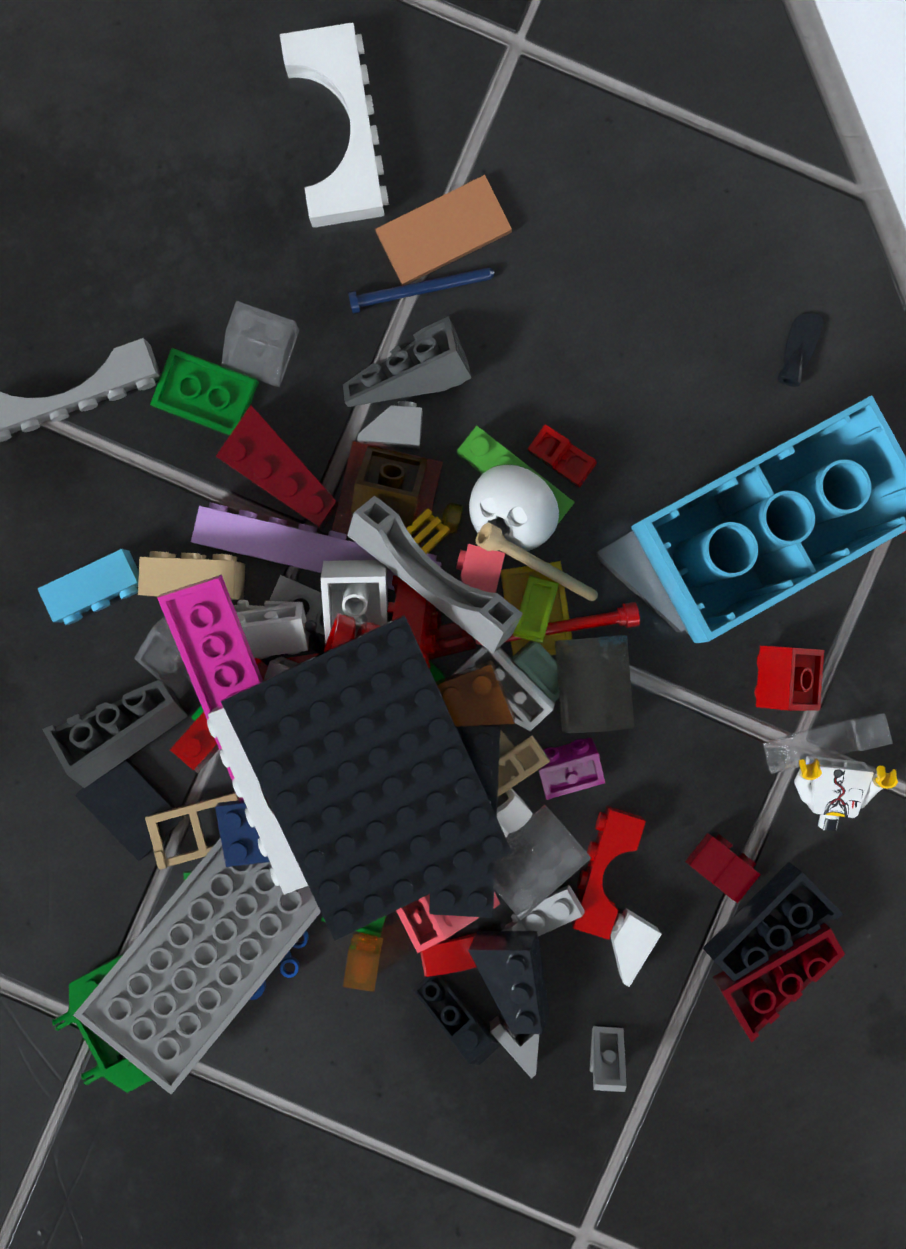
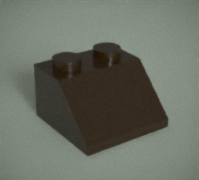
M367 446L354 486L351 512L354 513L368 500L376 496L399 514L405 525L412 526L428 459Z

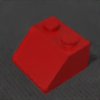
M760 646L757 657L758 680L755 687L756 707L788 711H820L824 650Z

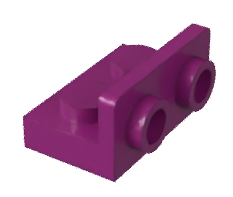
M592 738L577 739L570 744L543 750L550 760L549 763L538 769L546 800L605 783L599 754Z

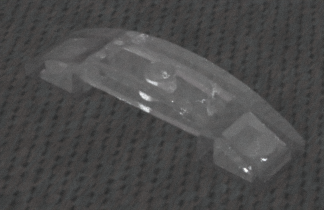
M885 713L793 733L763 743L770 773L774 774L800 767L799 760L804 759L806 762V756L829 758L857 750L865 751L893 744Z

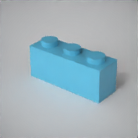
M120 549L37 589L52 621L64 622L65 625H69L83 618L81 613L90 609L93 612H97L111 605L109 600L120 596L121 599H125L138 593L139 570L130 551Z

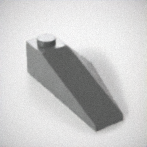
M447 316L422 328L413 334L415 340L401 349L397 346L390 351L391 356L382 364H371L344 383V400L347 407L441 392L451 387L459 386L471 379L467 357L450 317Z

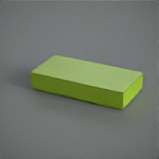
M529 575L519 610L523 614L513 632V636L543 644L559 583Z

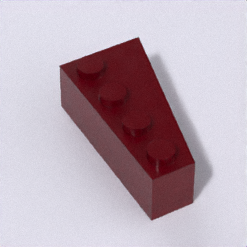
M250 405L216 457L323 530L340 504Z
M826 923L820 925L821 929L813 934L807 933L794 941V945L785 951L781 949L768 957L769 961L735 982L724 971L713 976L715 983L751 1043L760 1035L758 1032L768 1022L772 1024L780 1017L779 1012L791 1001H797L803 995L802 991L812 981L817 982L845 955L833 931Z

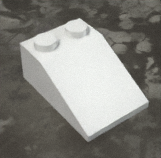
M378 560L323 561L321 591L325 645L338 613L354 617L356 622L354 638L360 626L366 621L380 626L389 622L386 566Z

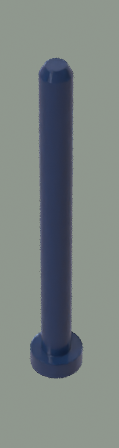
M487 267L356 295V291L348 292L352 313H359V308L491 280L494 277L493 268Z

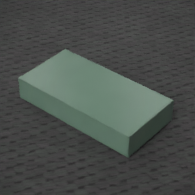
M530 640L511 658L553 702L576 683L567 671L538 642Z

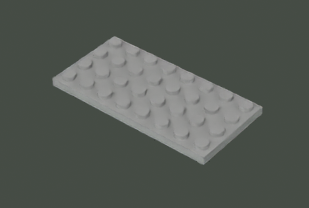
M221 838L73 1015L170 1094L176 1090L320 914V909L309 886L283 894L281 887L276 886L272 880L270 873L272 866L270 862L226 867Z

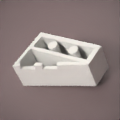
M481 646L453 674L492 660L514 713L515 723L531 731L553 711L555 703L540 690L501 647L492 653L485 646Z

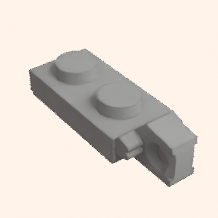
M570 885L520 907L511 916L513 921L506 924L502 931H537L538 936L582 917L585 910Z

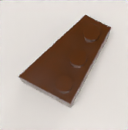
M492 660L435 681L455 727L515 724L514 713Z

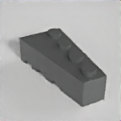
M159 679L124 694L121 700L111 704L105 702L96 706L97 710L83 716L79 714L67 718V723L57 727L51 725L42 730L66 774L83 788H86L188 717L174 693Z

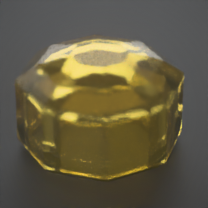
M452 502L444 509L441 523L450 529V533L455 534L458 531L464 507Z

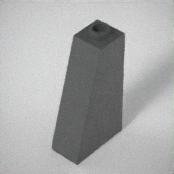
M633 530L594 553L596 558L676 632L685 630L688 634L686 627Z

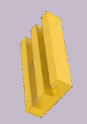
M429 509L424 511L413 522L412 526L406 528L412 536L424 523L429 522L414 538L417 544L435 528L439 531L421 548L426 555L450 533V529L446 525L444 526L438 517L435 518Z

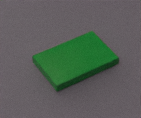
M171 348L150 405L230 436L250 407L259 381Z

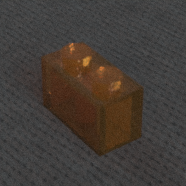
M359 932V935L353 934L348 951L343 987L375 991L383 938H377V936Z

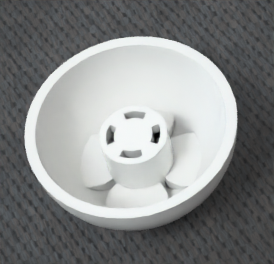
M515 465L493 467L480 476L471 492L469 512L477 533L484 524L491 523L502 530L506 540L526 551H530L545 543L557 527L559 510L556 498L546 482L528 469Z

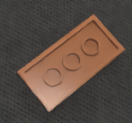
M483 175L376 228L375 231L401 284L407 285L512 233V228L486 176Z

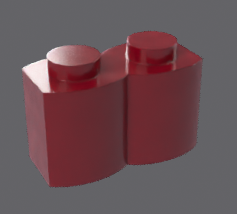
M707 833L685 862L738 904L761 875L754 870L757 863L744 853H741L739 857L730 850L733 844L719 833L715 838Z

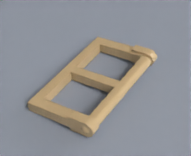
M236 792L145 817L159 870L207 855L214 845L207 847L197 811L215 807L220 802L237 801ZM189 814L198 850L167 858L157 822Z

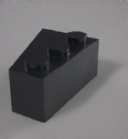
M477 931L468 951L511 1033L543 1034L549 1016V1006L537 931Z

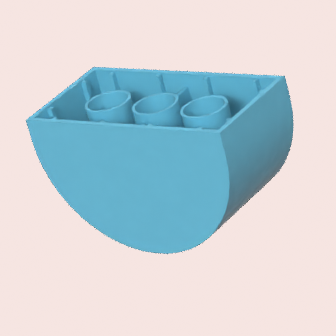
M871 395L632 525L631 528L693 642H709L906 531V456Z

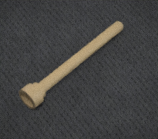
M486 523L479 530L476 537V544L487 551L500 550L587 600L594 601L597 599L598 593L595 589L506 540L500 528L491 523Z

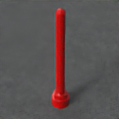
M636 602L622 604V607L617 608L615 612L549 622L545 636L617 623L620 626L625 625L626 628L640 626L639 610ZM512 634L505 642L522 640L523 638L513 636Z

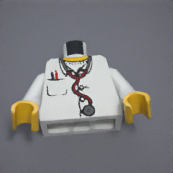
M806 756V762L804 759L799 760L800 769L794 780L801 800L809 806L813 813L820 814L818 827L828 831L837 830L839 816L855 818L858 816L860 809L864 808L883 788H893L898 784L896 769L886 773L885 767L879 765L876 768L877 774H874L864 762Z

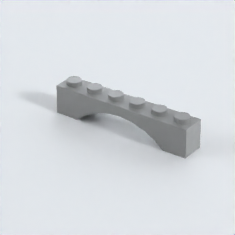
M144 338L114 348L106 362L92 377L81 385L62 394L43 398H24L0 392V442L10 439L12 437L11 434L14 432L36 430L41 427L40 423L50 419L52 422L64 420L69 417L70 412L75 410L88 411L98 406L97 402L108 398L109 401L122 399L127 396L126 392L133 389L146 390L156 385L155 381L160 379L161 373L151 345Z
M374 496L354 512L347 536L488 650L494 653L512 636L523 613L498 593L486 592L471 587L441 569L418 546L406 529L399 514L380 499Z

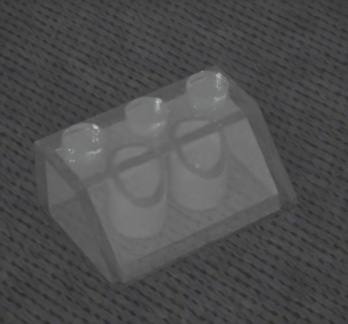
M544 805L531 816L523 827L506 838L513 853L495 861L494 889L522 920L585 865L591 857L549 808Z

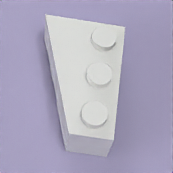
M239 600L237 602L238 605H234L254 658L264 659L273 655H293L302 651H308L310 633L305 629L307 620L303 602L265 601V606L249 605L248 600Z

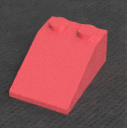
M468 544L467 551L460 550L456 569L462 570L461 582L482 591L496 593L505 553L493 550L487 551L479 546ZM475 639V643H476V644L482 645L480 642H478V641Z

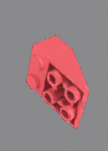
M494 891V908L500 905V901ZM430 894L396 910L417 953L449 938L480 918L429 914Z

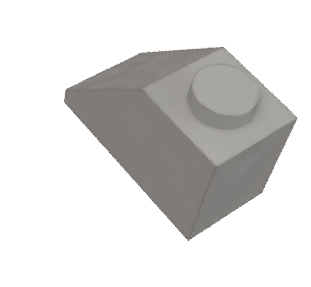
M400 401L398 406L391 405L358 433V443L360 445L420 449L422 408L417 407V403Z

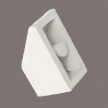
M625 908L622 915L620 913L617 914L610 937L620 977L623 983L630 987L660 938L661 932L656 926Z

